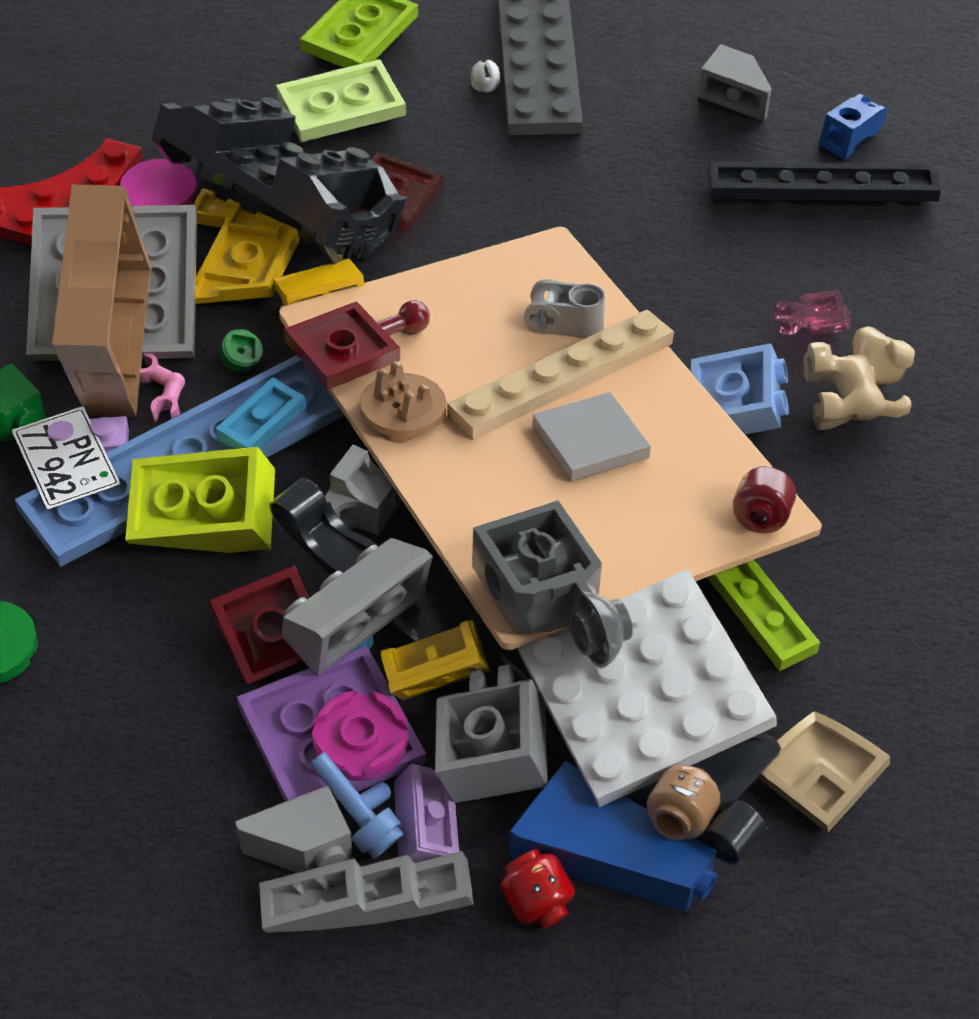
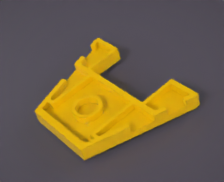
M202 188L193 204L196 206L197 224L221 227V230L196 275L195 304L272 297L276 290L274 279L283 276L300 241L297 229L260 212H257L255 215L242 210L240 203L228 199L226 202L216 198L215 192Z

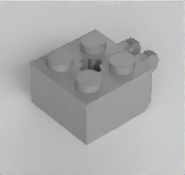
M508 664L498 668V686L488 687V681L484 672L481 670L473 671L469 677L468 692L442 696L437 699L435 773L454 803L542 788L547 785L546 705L532 679L516 682L514 671Z

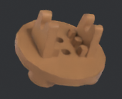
M397 361L392 362L390 373L380 368L377 371L376 379L365 387L360 397V413L368 426L381 434H386L387 438L395 443H405L412 437L430 432L446 419L445 393L439 385L425 376L404 373L403 366Z

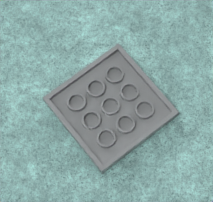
M131 206L139 235L143 239L152 265L142 359H144L143 354H153L157 359L194 358L196 206ZM69 207L33 208L26 348L29 362L60 361L52 346Z

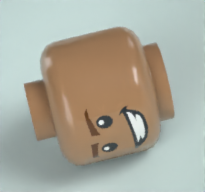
M674 765L664 771L648 797L647 812L654 828L661 835L672 840H691L701 836L720 805V792L715 782L704 770L689 765Z

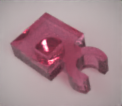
M839 290L801 295L799 304L791 301H781L775 305L774 310L775 319L783 318L780 325L781 334H793L800 327H807L810 335L849 330L851 316Z

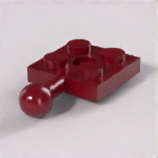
M410 300L400 307L398 315L396 314L376 322L358 301L284 328L285 342L328 390L388 366L394 361H400V347L389 335L403 329L409 333H419L427 328L431 315L428 307L423 302ZM340 343L344 346H336L334 344Z

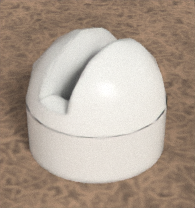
M486 60V63L477 62L471 72L472 87L481 92L496 90L500 85L499 67L491 60Z

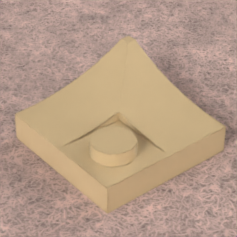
M814 711L777 741L781 747L780 753L758 779L828 833L889 766L890 756L844 725Z

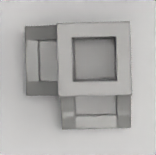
M352 445L330 473L331 485L328 493L325 495L326 502H331L335 513L348 529L359 528L379 535L399 508L400 497L383 471L372 462L368 451Z

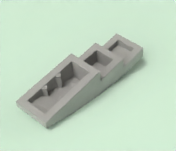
M462 851L414 863L409 855L363 867H360L355 859H350L259 883L262 929L266 933L370 925L429 915L474 904L468 859Z

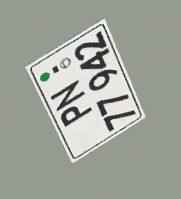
M83 406L12 430L47 510L121 485L99 437L95 436L91 431L92 423ZM58 421H67L73 425L74 433L67 440L54 441L48 436L47 430L49 426Z

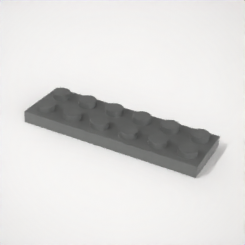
M498 0L508 135L582 134L583 121L569 0Z

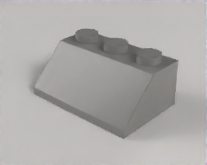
M390 538L380 547H377V545L368 547L359 555L354 566L344 573L341 571L333 573L322 583L320 591L308 600L305 597L299 598L287 608L283 617V639L317 677L424 596L432 555L426 549Z

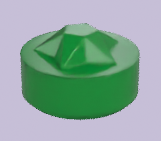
M242 329L229 332L224 337L219 348V356L223 364L230 370L239 373L249 372L254 369L263 353L262 344L258 337Z

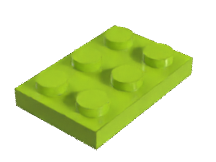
M339 0L300 38L301 51L344 68L375 61L418 16V4L407 0Z

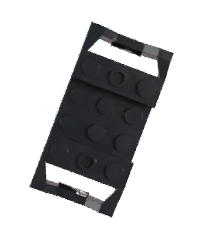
M263 97L261 101L251 102L231 98L224 99L222 102L213 101L210 105L180 107L175 103L160 105L151 140L167 161L172 164H183V162L188 163L194 158L203 163L200 176L211 183L221 185L229 191H234L235 186H238L290 217L288 225L297 229L299 237L310 244L316 243L325 258L332 263L337 264L342 259H350L351 255L357 259L370 258L395 234L407 198L396 191L383 167L371 161L367 152L353 147L347 148V151L335 152L324 150L321 154L313 155L302 153L303 149L300 146L289 143L296 116L283 109L284 105L278 100ZM364 209L368 210V211H366V212H360V213H353V214H351L352 211H358V210H364Z

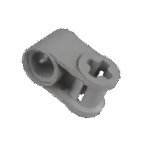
M550 279L540 280L532 286L530 294L532 303L525 310L524 321L528 328L534 332L575 336L585 339L604 330L605 292L599 286L594 284L558 282ZM548 290V291H549L548 297H547V300L545 301L544 294H545V291ZM546 312L547 320L546 322H542L544 314Z

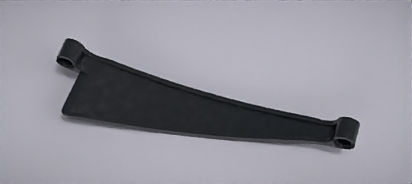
M307 478L298 479L270 503L271 514L277 523L330 575L337 571L346 572L356 564L357 558L364 550L372 545H377L370 539L349 530L335 513L331 502H326V498L321 490ZM428 576L424 596L386 626L406 644H410L459 627L462 622L473 620L476 624L489 666V671L484 672L488 681V687L498 686V673L494 671V664L496 661L503 665L506 664L499 659V656L506 649H503L498 644L469 599ZM470 678L455 682V684L465 692H468ZM546 706L547 753L562 764L567 761L578 768ZM763 732L691 765L692 767L704 770L715 782L720 792V805L703 834L696 839L716 850V858L731 865L737 864L769 828L756 810L745 802L737 800L780 753V744ZM658 781L625 797L647 809V799Z

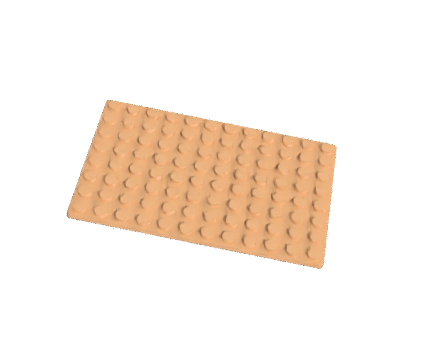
M564 227L552 228L364 283L365 286L357 288V286L284 306L279 311L280 320L287 328L355 301H358L376 322L396 314L398 315L400 307L410 300L421 301L428 307L431 319L425 330L419 333H409L403 329L389 336L400 347V361L398 363L403 366L404 373L425 376L437 383L445 393L446 419L443 423L437 425L430 432L412 437L405 443L392 442L387 438L386 434H381L368 426L360 413V397L365 387L376 379L378 370L330 388L328 391L503 649L512 650L570 627L568 625L544 633L539 631L532 633L512 631L472 567L473 527L559 500L602 562L599 595L607 600L624 598L686 569L689 570L694 580L698 581L814 538L820 534L821 522L797 494L787 524L776 532L767 534L754 532L746 529L737 521L733 513V499L743 475L753 468L760 466L772 467V465L669 346L474 440L447 416V403L583 340L575 336L550 333L540 334L528 328L524 321V314L526 308L532 303L530 294L532 286L536 282L550 279L566 283L594 284L602 288L605 292L604 329L639 313L574 236ZM548 290L545 291V294H544L545 301L547 300V297H548V293H549ZM546 312L544 314L542 322H546L547 320ZM340 343L334 344L336 346H344ZM391 364L383 367L388 373H390ZM611 392L650 444V458L571 482L532 426L533 414Z

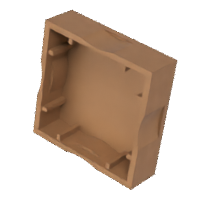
M72 184L52 346L87 415L136 417L152 265L143 239L139 235L135 215L125 186Z

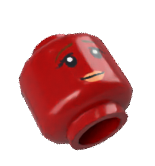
M535 849L518 857L504 868L506 876L501 881V891L521 924L530 925L539 921L541 927L546 929L569 915L565 906L573 899L575 888L559 859L554 854L541 855L539 850Z

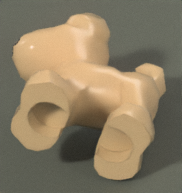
M868 326L856 331L852 342L853 355L838 357L832 354L830 345L824 342L810 343L804 355V375L808 383H830L836 387L840 394L839 396L833 392L819 393L820 403L813 406V419L817 430L832 429L851 420L866 422L879 416L898 418L908 414L912 407L908 396L903 395L895 402L885 400L877 385L884 387L899 382L906 369L914 363V349L908 343L892 339L875 328Z

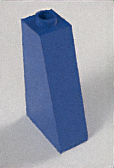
M567 761L561 765L510 831L509 856L513 859L538 849L541 855L554 854L569 877L685 912L696 897L702 900L707 897L718 877V874L713 871L716 850L696 838L691 840H672L666 838L654 828L647 809L625 796L599 808L580 770Z

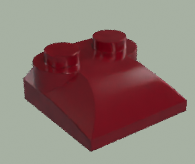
M295 565L209 601V607L215 618L216 629L224 638L246 686L304 662L282 637L283 617L287 608L299 598L305 597L307 600L309 599Z

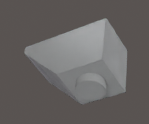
M720 44L701 69L698 97L765 121L768 114L771 87L754 56Z
M329 786L235 821L239 846L243 854L297 873L353 858L351 832Z

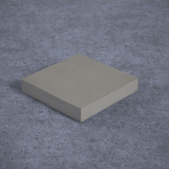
M611 392L533 414L532 426L571 482L650 458V444Z

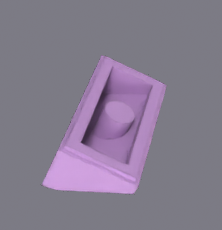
M410 764L394 781L396 817L401 822L399 829L404 833L398 839L399 857L409 855L412 861L417 863L459 852L454 801L435 773V769Z

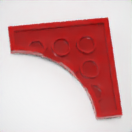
M107 138L91 156L61 174L26 185L1 187L0 237L32 246L33 208L69 207L72 184L120 186L121 178L124 174L143 160L141 147Z

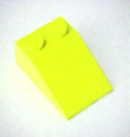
M258 447L132 459L125 540L129 544L224 553L271 549L273 515L269 506L274 499L275 468Z

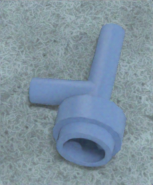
M326 752L320 754L310 763L312 768L324 783L329 786L332 793L361 827L352 836L351 840L362 854L368 852L375 859L403 836L404 833L399 829L401 822L390 808L383 810L377 816L372 811L390 798L391 791L387 784L379 782L359 795Z

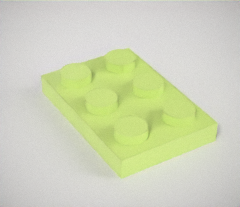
M380 59L277 85V96L284 105L283 108L296 116L293 128L301 142L406 115V104Z

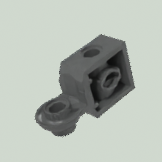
M559 500L473 527L472 567L512 631L528 633L539 631L544 633L569 625L576 647L595 666L602 669L614 661L621 650L623 641L629 640L632 637L633 627L631 618L621 600L617 598L607 600L599 595L602 562Z

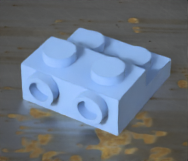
M771 343L691 359V373L744 434L781 428V416L788 415L789 406L785 391L780 390V384L788 383V370L785 360L777 358Z

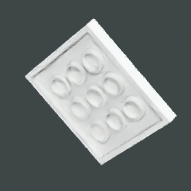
M688 569L619 599L629 613L633 634L631 639L623 641L621 650L614 661L602 669L595 666L586 655L581 654L573 641L570 628L518 647L519 654L599 808L658 781L664 771L674 765L691 766L777 726L776 715Z

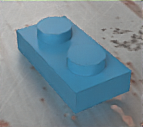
M272 377L216 427L217 440L232 449L258 447L261 450L306 408L305 396Z

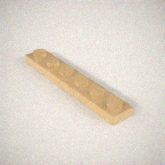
M647 309L447 403V416L474 440L671 345L674 331Z

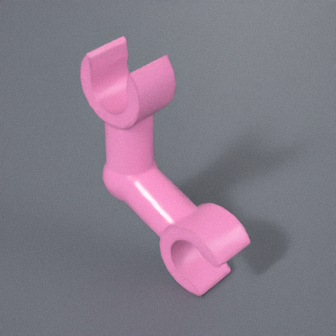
M143 354L145 365L148 368H141L140 383L155 381L165 386L162 395L155 398L151 403L154 421L158 420L159 414L164 410H171L172 419L179 416L178 399L185 385L184 377L179 373L159 366L155 355Z

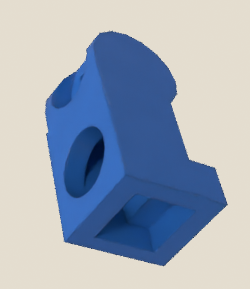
M863 94L850 98L826 114L818 144L840 158L847 159L853 154L858 143L868 136L872 137L878 133L886 120L887 108L875 104Z

